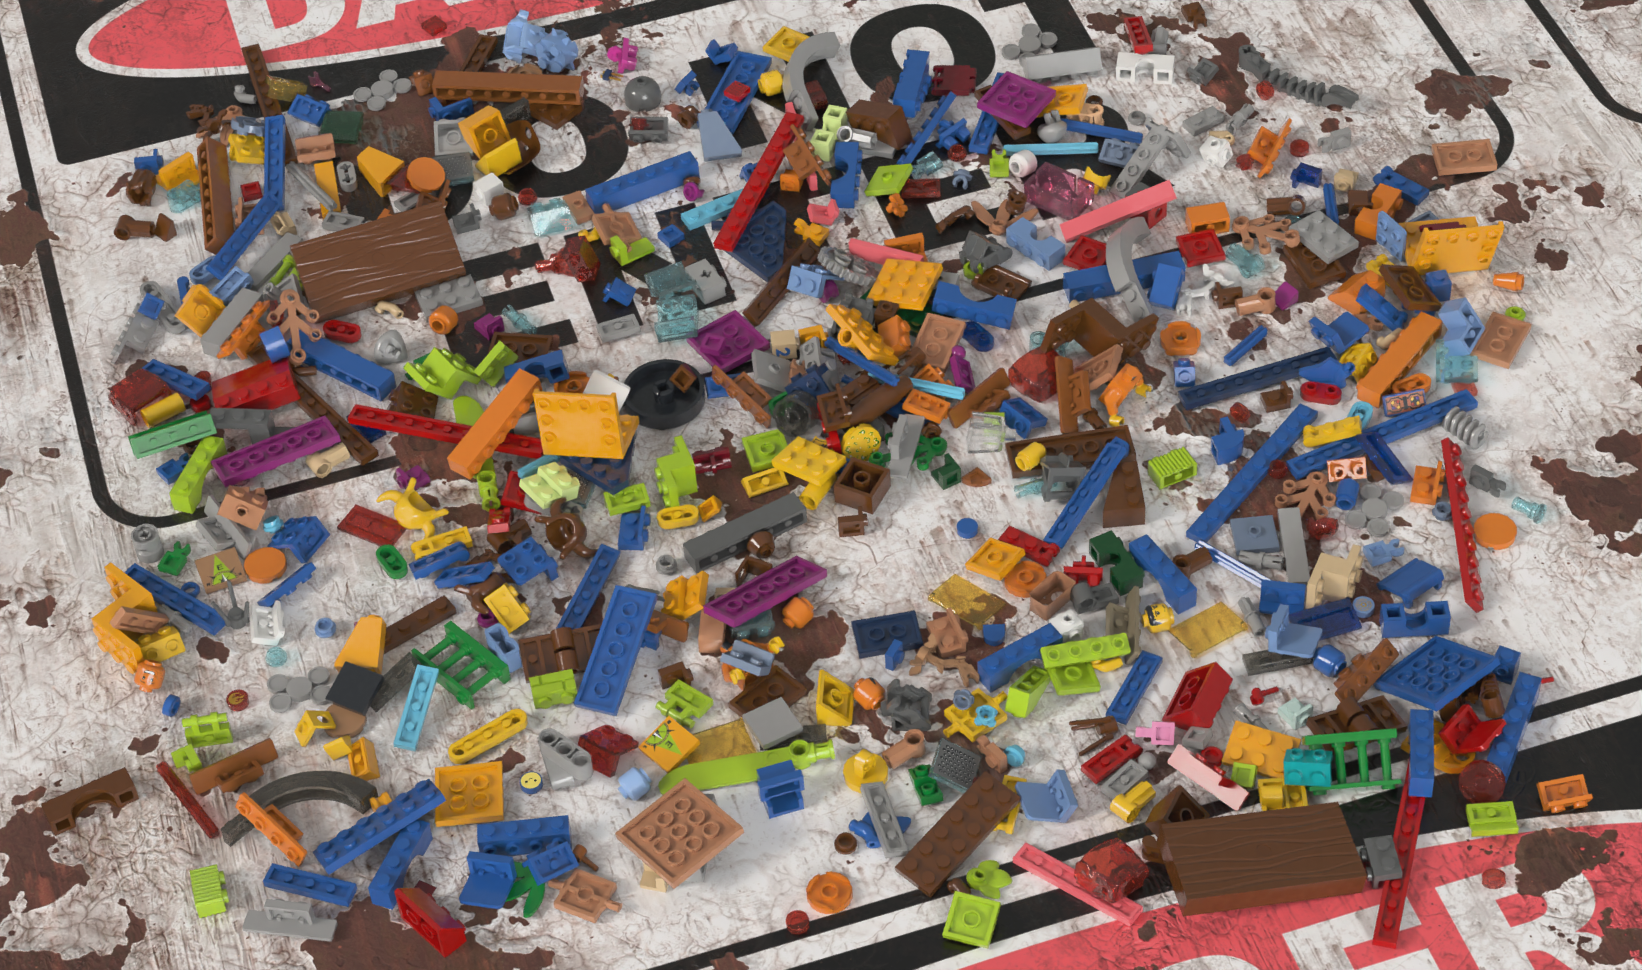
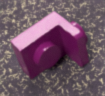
M489 313L474 322L475 329L488 340L492 339L494 332L505 331L503 318L500 315L494 317Z
M418 465L406 472L400 467L396 469V482L401 489L404 488L406 490L411 477L416 479L415 491L430 482L429 475Z

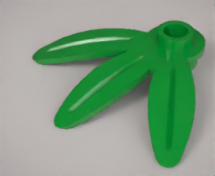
M514 861L517 878L523 879L513 884L505 902L514 900L530 890L523 910L524 918H529L538 910L543 901L545 883L537 886L529 867L523 868L522 863Z

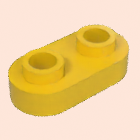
M694 505L664 508L657 513V523L663 529L691 526L699 520V511Z

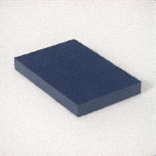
M915 610L851 621L859 659L885 655L894 639L903 643V651L920 649L924 646Z

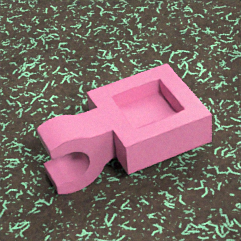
M1152 721V728L1136 726V737H1151V744L1174 745L1175 722Z

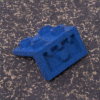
M317 516L290 518L284 523L281 531L271 538L272 541L267 547L276 549L289 548L300 563H307L330 536V533Z

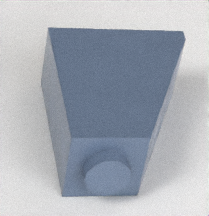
M705 109L698 113L697 118L704 162L742 157V149L718 112L712 111V109Z

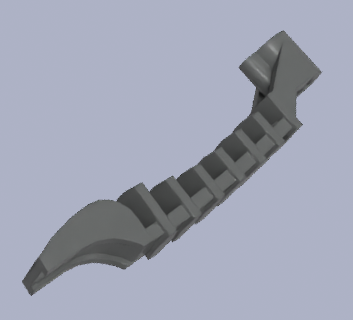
M1243 45L1239 48V67L1253 73L1259 80V84L1264 83L1269 88L1273 87L1278 92L1282 91L1287 93V96L1292 95L1298 100L1303 99L1306 103H1314L1315 106L1321 105L1326 107L1331 104H1337L1351 109L1352 105L1359 100V95L1340 85H1332L1329 93H1326L1324 82L1319 83L1317 86L1316 82H1312L1307 86V80H1302L1298 83V77L1296 76L1289 79V73L1287 72L1280 75L1279 68L1271 71V64L1260 56V52L1256 51L1254 46Z

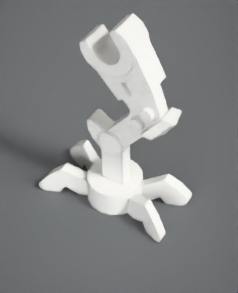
M1203 264V281L1209 283L1201 289L1191 290L1186 288L1181 290L1182 297H1179L1176 314L1180 316V311L1187 310V315L1190 316L1192 314L1191 299L1193 297L1205 296V299L1208 300L1210 292L1215 288V282H1219L1221 288L1224 289L1233 286L1234 281L1228 282L1220 273L1209 270V266Z

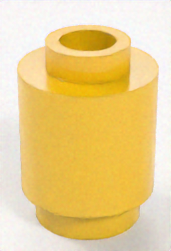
M1031 443L1018 453L1015 458L1017 466L1023 471L1033 469L1046 456V448L1041 443Z

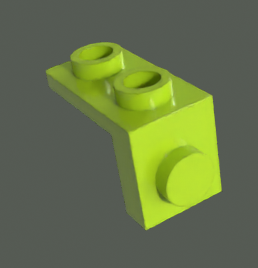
M617 235L610 238V252L621 266L655 251V247L646 237L631 243L632 250L627 253V246Z

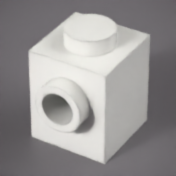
M493 173L473 182V195L477 201H481L485 206L491 204V199L494 196L504 194L503 182Z

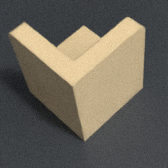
M643 862L644 872L640 881V888L666 893L669 884Z

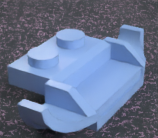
M522 9L507 25L502 52L507 59L516 61L518 64L522 61V53L537 57L535 45L541 40L539 32H545V28L528 24L529 11Z

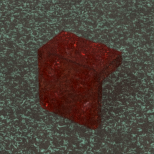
M603 725L582 734L578 741V746L591 755L593 769L609 778L615 776L620 756L638 748L639 742L634 740L632 736L622 734L610 725Z

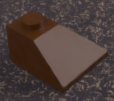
M1178 785L1153 807L1145 825L1158 837L1161 824L1209 818L1210 814L1182 785Z

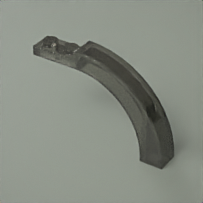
M324 770L300 772L279 778L261 787L249 797L262 809L271 804L279 810L302 801L330 800L346 804L361 814H365L372 808L369 799L372 797L377 798L378 793L375 786L359 777L347 773ZM239 813L221 828L224 842L230 847L233 846L255 827L254 824Z

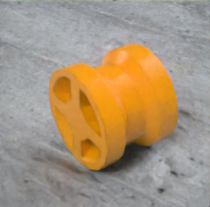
M386 791L381 793L380 797L369 799L373 812H376L380 806L392 802Z

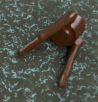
M914 347L911 351L907 350L898 357V362L905 359L906 363L897 371V374L900 375L908 367H915L910 375L913 378L924 366L922 362L926 359L925 353L918 347ZM887 364L883 366L886 370L891 367V365Z
M1114 716L1069 722V725L1072 726V731L1096 727L1098 735L1104 736L1079 752V756H1083L1104 742L1114 739L1113 734L1118 732V725Z

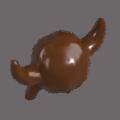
M566 498L554 501L550 507L551 517L535 516V522L545 524V534L548 542L554 549L561 552L559 556L561 560H564L571 551L583 558L595 556L598 549H590L583 543L587 537V528L580 516L576 513L562 512L561 506L566 502Z
M491 572L490 577L484 582H476L468 587L458 584L454 587V591L465 594L475 611L481 614H488L487 608L489 607L483 599L504 583L516 584L507 573Z

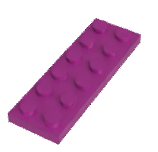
M322 416L211 461V464L226 488L248 478H254L268 470H273L285 463L293 462L305 455H311L325 447H331L341 440L328 418Z
M796 555L703 605L704 613L735 628L826 578L827 569Z

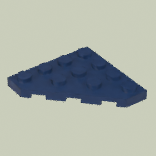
M772 201L754 213L733 252L725 251L767 283L783 265L786 210Z
M635 431L623 459L559 456L560 463L608 493L615 495L630 484L629 477L632 470V457L634 456L637 432Z

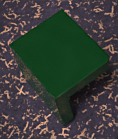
M949 453L944 455L945 465L931 471V476L943 490L961 482V468Z

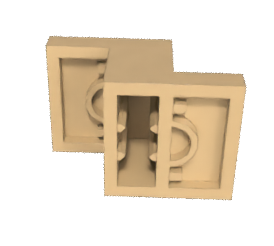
M1353 544L1347 559L1321 552L1307 584L1305 612L1314 614L1316 607H1320L1323 600L1346 606L1348 599L1353 598L1356 586H1354L1355 582L1359 583L1362 576V570H1359L1364 556L1361 555L1362 546Z

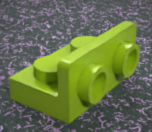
M499 341L473 372L490 386L495 387L505 375L504 367L514 364L519 359V356Z
M644 483L628 486L615 495L603 492L605 506L610 516L641 509V506L651 507Z

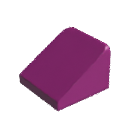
M1283 282L1275 291L1276 306L1281 310H1285L1297 303L1298 290L1288 282Z

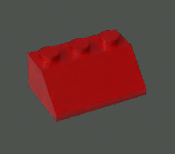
M1217 662L1185 672L1161 721L1175 722V727L1186 731L1191 726L1210 728L1214 723L1213 720L1216 713L1222 707L1221 703L1225 695L1230 690L1229 687L1233 678Z
M397 888L394 890L401 918L442 956L446 958L467 941L464 932L466 928L463 923L458 919L454 920L450 912L444 906L440 907L430 893L426 894L420 888Z

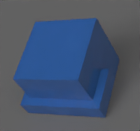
M792 760L756 769L758 795L760 801L764 803L769 819L804 809L801 791L805 790L804 777L801 769L795 770Z

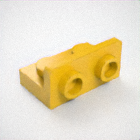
M1371 343L1352 344L1345 350L1339 362L1342 364L1352 362L1355 365V371L1350 376H1354L1358 383L1361 378L1367 375L1369 368L1374 366L1377 361V355Z
M504 583L483 600L498 621L507 629L508 634H510L530 620L531 610L525 602L521 603L517 598L519 593L512 584L509 586L507 583Z

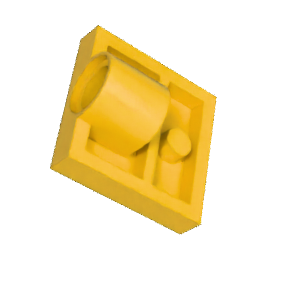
M229 134V157L231 161L264 164L265 137Z
M1284 778L1258 779L1257 786L1261 811L1308 806L1305 786L1285 785Z

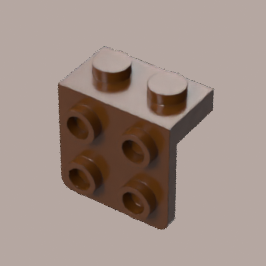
M401 381L396 390L392 389L388 399L391 403L388 405L387 410L435 418L438 396L404 381Z

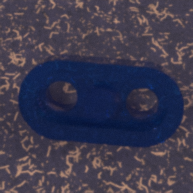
M975 321L966 322L962 338L977 351L988 352L993 349L994 337Z

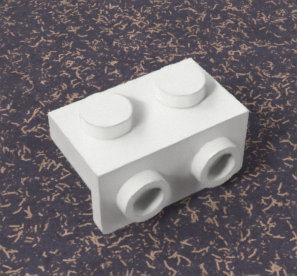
M276 600L272 608L251 605L249 609L251 642L277 646L280 638H283L285 634V625H282L284 610L281 609L280 601Z

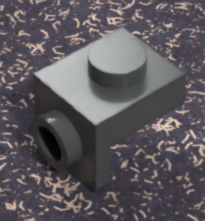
M1203 57L1194 69L1189 67L1187 71L1191 81L1195 84L1201 83L1206 86L1218 72L1219 67Z

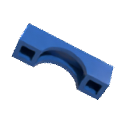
M836 142L834 154L835 169L846 174L832 181L830 197L836 200L838 208L854 209L855 201H859V189H856V187H860V176L858 174H861V163L859 161L863 160V150H859V142Z
M939 281L934 296L932 312L1010 330L1017 299L997 295L990 301L976 302L966 298L960 292L958 285Z
M1147 534L1129 543V551L1132 553L1135 563L1138 566L1140 565L1144 571H1149L1157 579L1163 590L1166 602L1178 615L1196 606L1197 588Z
M1049 623L977 662L980 682L990 693L1009 683L1013 673L1022 664L1032 659L1042 660L1041 647L1063 644V636Z
M1410 709L1408 725V744H1410L1408 796L1432 797L1434 784L1433 710Z
M417 819L401 829L368 887L372 904L391 910L394 909L397 903L394 890L403 888L405 875L410 863L417 855L424 856L433 840L429 822Z

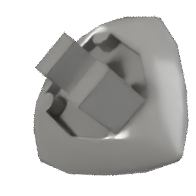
M1052 110L1051 113L1043 114L1046 123L1038 126L1037 135L1045 143L1059 142L1067 131V123L1061 121L1058 110Z
M389 330L377 340L374 348V358L377 363L391 364L408 358L404 340L397 330Z

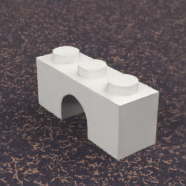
M1118 52L1116 81L1135 82V77L1138 74L1149 73L1154 77L1153 83L1172 85L1175 56Z

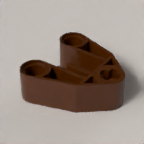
M1492 672L1477 681L1475 685L1469 687L1460 696L1454 698L1442 709L1438 710L1441 720L1448 722L1460 707L1465 705L1466 701L1476 704V700H1479V697L1486 717L1498 718L1505 713V708L1495 674Z

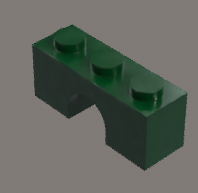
M1111 530L1089 539V554L1098 567L1108 564L1115 565L1110 568V582L1119 596L1128 594L1134 586H1138L1139 589L1143 587L1144 570L1135 563L1132 553L1124 548L1120 537H1116Z

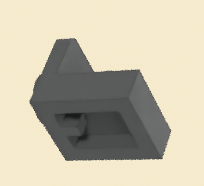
M473 203L469 204L471 212L452 216L457 234L480 229L479 221L482 220L479 209H475Z

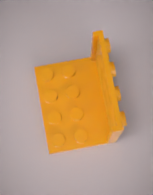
M1475 216L1398 223L1407 232L1405 248L1407 265L1413 266L1420 276L1426 275L1428 272L1446 269L1447 273L1488 270L1504 230L1503 221H1499L1497 225L1478 227ZM1459 222V225L1465 224L1467 227L1433 231L1424 228L1423 232L1419 230L1421 225Z
M535 389L533 392L544 455L624 458L639 425V417L619 415L616 393H611V395L544 392L539 389Z

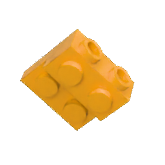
M197 284L191 286L182 299L183 304L174 316L199 337H202L212 326V323L221 315L226 306L220 298L210 294L206 286Z
M701 571L689 579L681 575L671 580L666 586V591L663 593L665 602L661 612L680 620H685L702 610L706 601L709 574Z

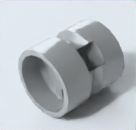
M142 524L132 531L131 539L139 561L148 564L157 562L162 558L164 549L159 532L154 525Z

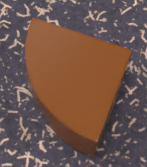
M976 467L962 477V483L971 487H983L991 484V477Z

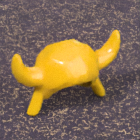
M411 477L404 493L397 490H388L377 498L376 502L378 503L385 500L394 501L396 503L394 506V516L398 523L409 530L423 529L425 532L424 539L435 535V527L432 521L449 513L446 508L436 511L414 490L416 485L414 477Z

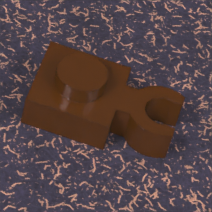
M1199 2L1181 6L1182 14L1187 22L1193 21L1194 29H1198V24H1203L1204 27H1207L1205 11Z

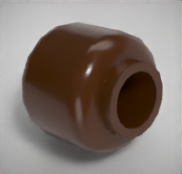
M509 193L494 196L491 199V205H489L490 214L500 221L514 217L517 210H519L516 197L514 195L511 196Z

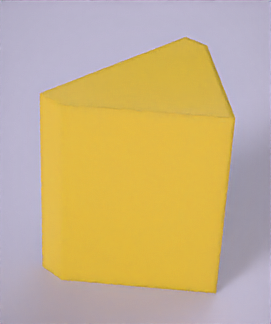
M350 735L340 737L323 746L333 761L352 752Z

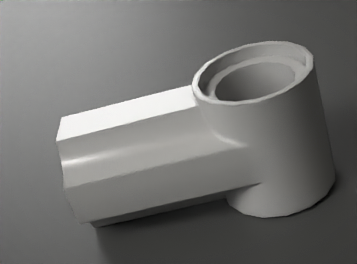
M1157 27L1152 31L1153 51L1147 54L1166 55L1168 31L1164 27Z
M842 126L837 131V139L840 142H859V147L873 149L877 143V133ZM850 131V137L846 139V134Z

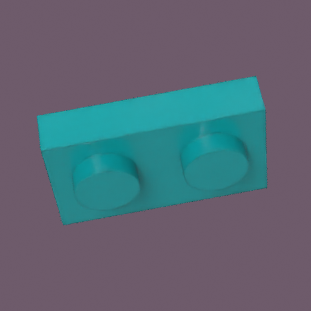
M1300 748L1287 749L1283 761L1284 784L1331 787L1332 751L1322 749L1302 750Z

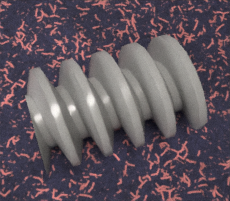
M1455 406L1446 414L1442 421V427L1453 436H1457L1459 440L1464 441L1465 444L1470 445L1472 449H1478L1488 438L1485 424L1479 425V420L1477 419L1472 421L1473 417L1471 415L1466 416L1465 411L1459 412L1460 408Z

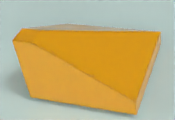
M713 495L697 506L704 523L721 511L722 502Z

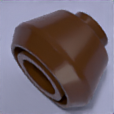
M759 531L753 534L747 544L748 551L760 559L770 557L775 550L774 536L767 531Z

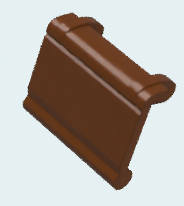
M999 265L992 266L982 275L977 273L974 280H971L972 287L993 297L1001 295L1017 300L1032 284V280Z

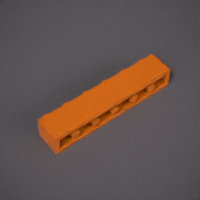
M1422 311L1416 318L1413 317L1409 326L1400 332L1398 339L1395 342H1391L1387 352L1380 355L1375 366H1371L1367 375L1358 381L1356 386L1358 390L1357 399L1368 402L1379 409L1383 404L1382 396L1392 393L1393 384L1404 379L1441 336L1443 321Z
M520 368L447 457L451 470L470 480L475 474L479 473L484 462L491 458L496 447L505 440L508 432L517 425L520 417L529 410L530 405L534 401V390L539 389L542 391L541 382L538 377Z

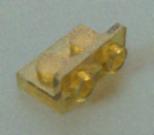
M266 76L265 83L269 85L267 94L269 98L293 102L297 94L302 96L306 94L307 85L303 82Z

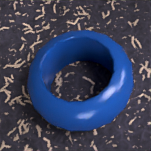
M187 582L182 585L181 590L184 592L190 588L195 589L193 592L188 593L193 597H197L200 593V587L195 582Z

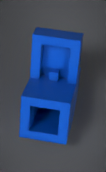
M279 326L259 333L271 363L290 356Z
M1228 416L1220 418V435L1211 436L1210 450L1217 465L1237 460L1242 455L1244 446V430H1237L1235 424H1231Z

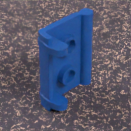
M1415 558L1379 581L1376 585L1379 590L1385 589L1401 597L1405 607L1410 609L1413 607V600L1432 587L1436 590L1442 588L1444 575L1441 569Z

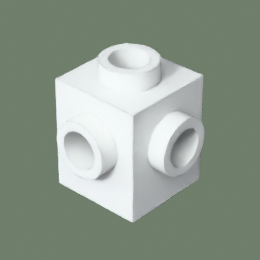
M1209 136L1199 148L1204 162L1212 166L1215 165L1223 168L1233 156L1230 143L1226 139Z
M1071 609L1064 613H1059L1056 617L1049 620V623L1063 636V643L1078 641L1083 637L1084 622Z

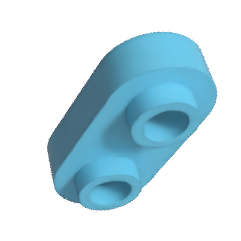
M1365 401L1356 402L1347 417L1359 415L1363 431L1367 428L1372 418L1373 407Z

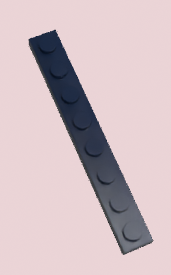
M1324 347L1178 391V398L1185 410H1190L1277 384L1284 380L1287 381L1300 377L1298 373L1300 368L1319 364L1328 357H1332L1337 361L1338 359L1331 348Z

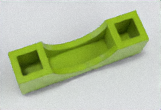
M210 435L202 438L169 492L174 510L190 514L194 513L202 499V486L208 471L212 468L211 461L228 454L223 438Z

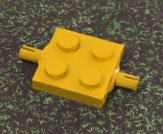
M980 688L972 691L971 694L974 696L975 701L974 704H971L970 708L960 710L953 704L944 710V716L952 725L944 729L943 733L949 738L959 731L972 743L975 742L977 738L987 734L1007 720V714L999 707L1000 703L1007 700V694L1002 691L995 697L986 695ZM989 705L998 711V714L995 716L996 725L994 727H989L988 725L977 726L974 723V719L977 717L975 712L977 707Z

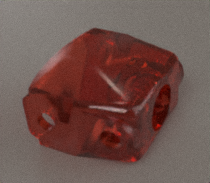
M1037 347L1024 354L1008 369V378L1011 386L1021 394L1039 403L1057 394L1055 357L1060 356L1058 352L1051 350L1045 354L1040 347Z
M141 368L110 388L108 398L125 420L132 426H136L138 422L135 412L161 396L164 399L172 395L167 383L159 376Z
M1119 838L1110 839L1092 848L1076 863L1074 871L1077 884L1089 893L1110 903H1116L1142 887L1144 879L1149 876V869L1146 863L1141 860L1130 846Z

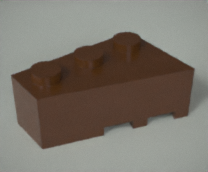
M859 99L846 111L851 128L877 133L878 141L897 150H900L913 138L902 106Z
M1137 461L1119 462L1113 472L1103 509V528L1145 525L1146 507Z

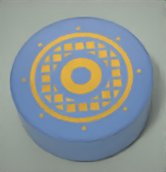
M1365 596L1357 597L1353 601L1352 612L1360 618L1370 617L1374 613V601Z

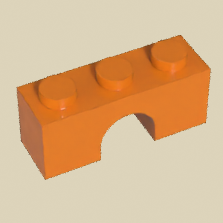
M1380 183L1372 194V209L1363 207L1356 217L1354 233L1376 241L1378 213L1384 211L1393 219L1396 210H1400L1403 204V199H1401L1402 190Z

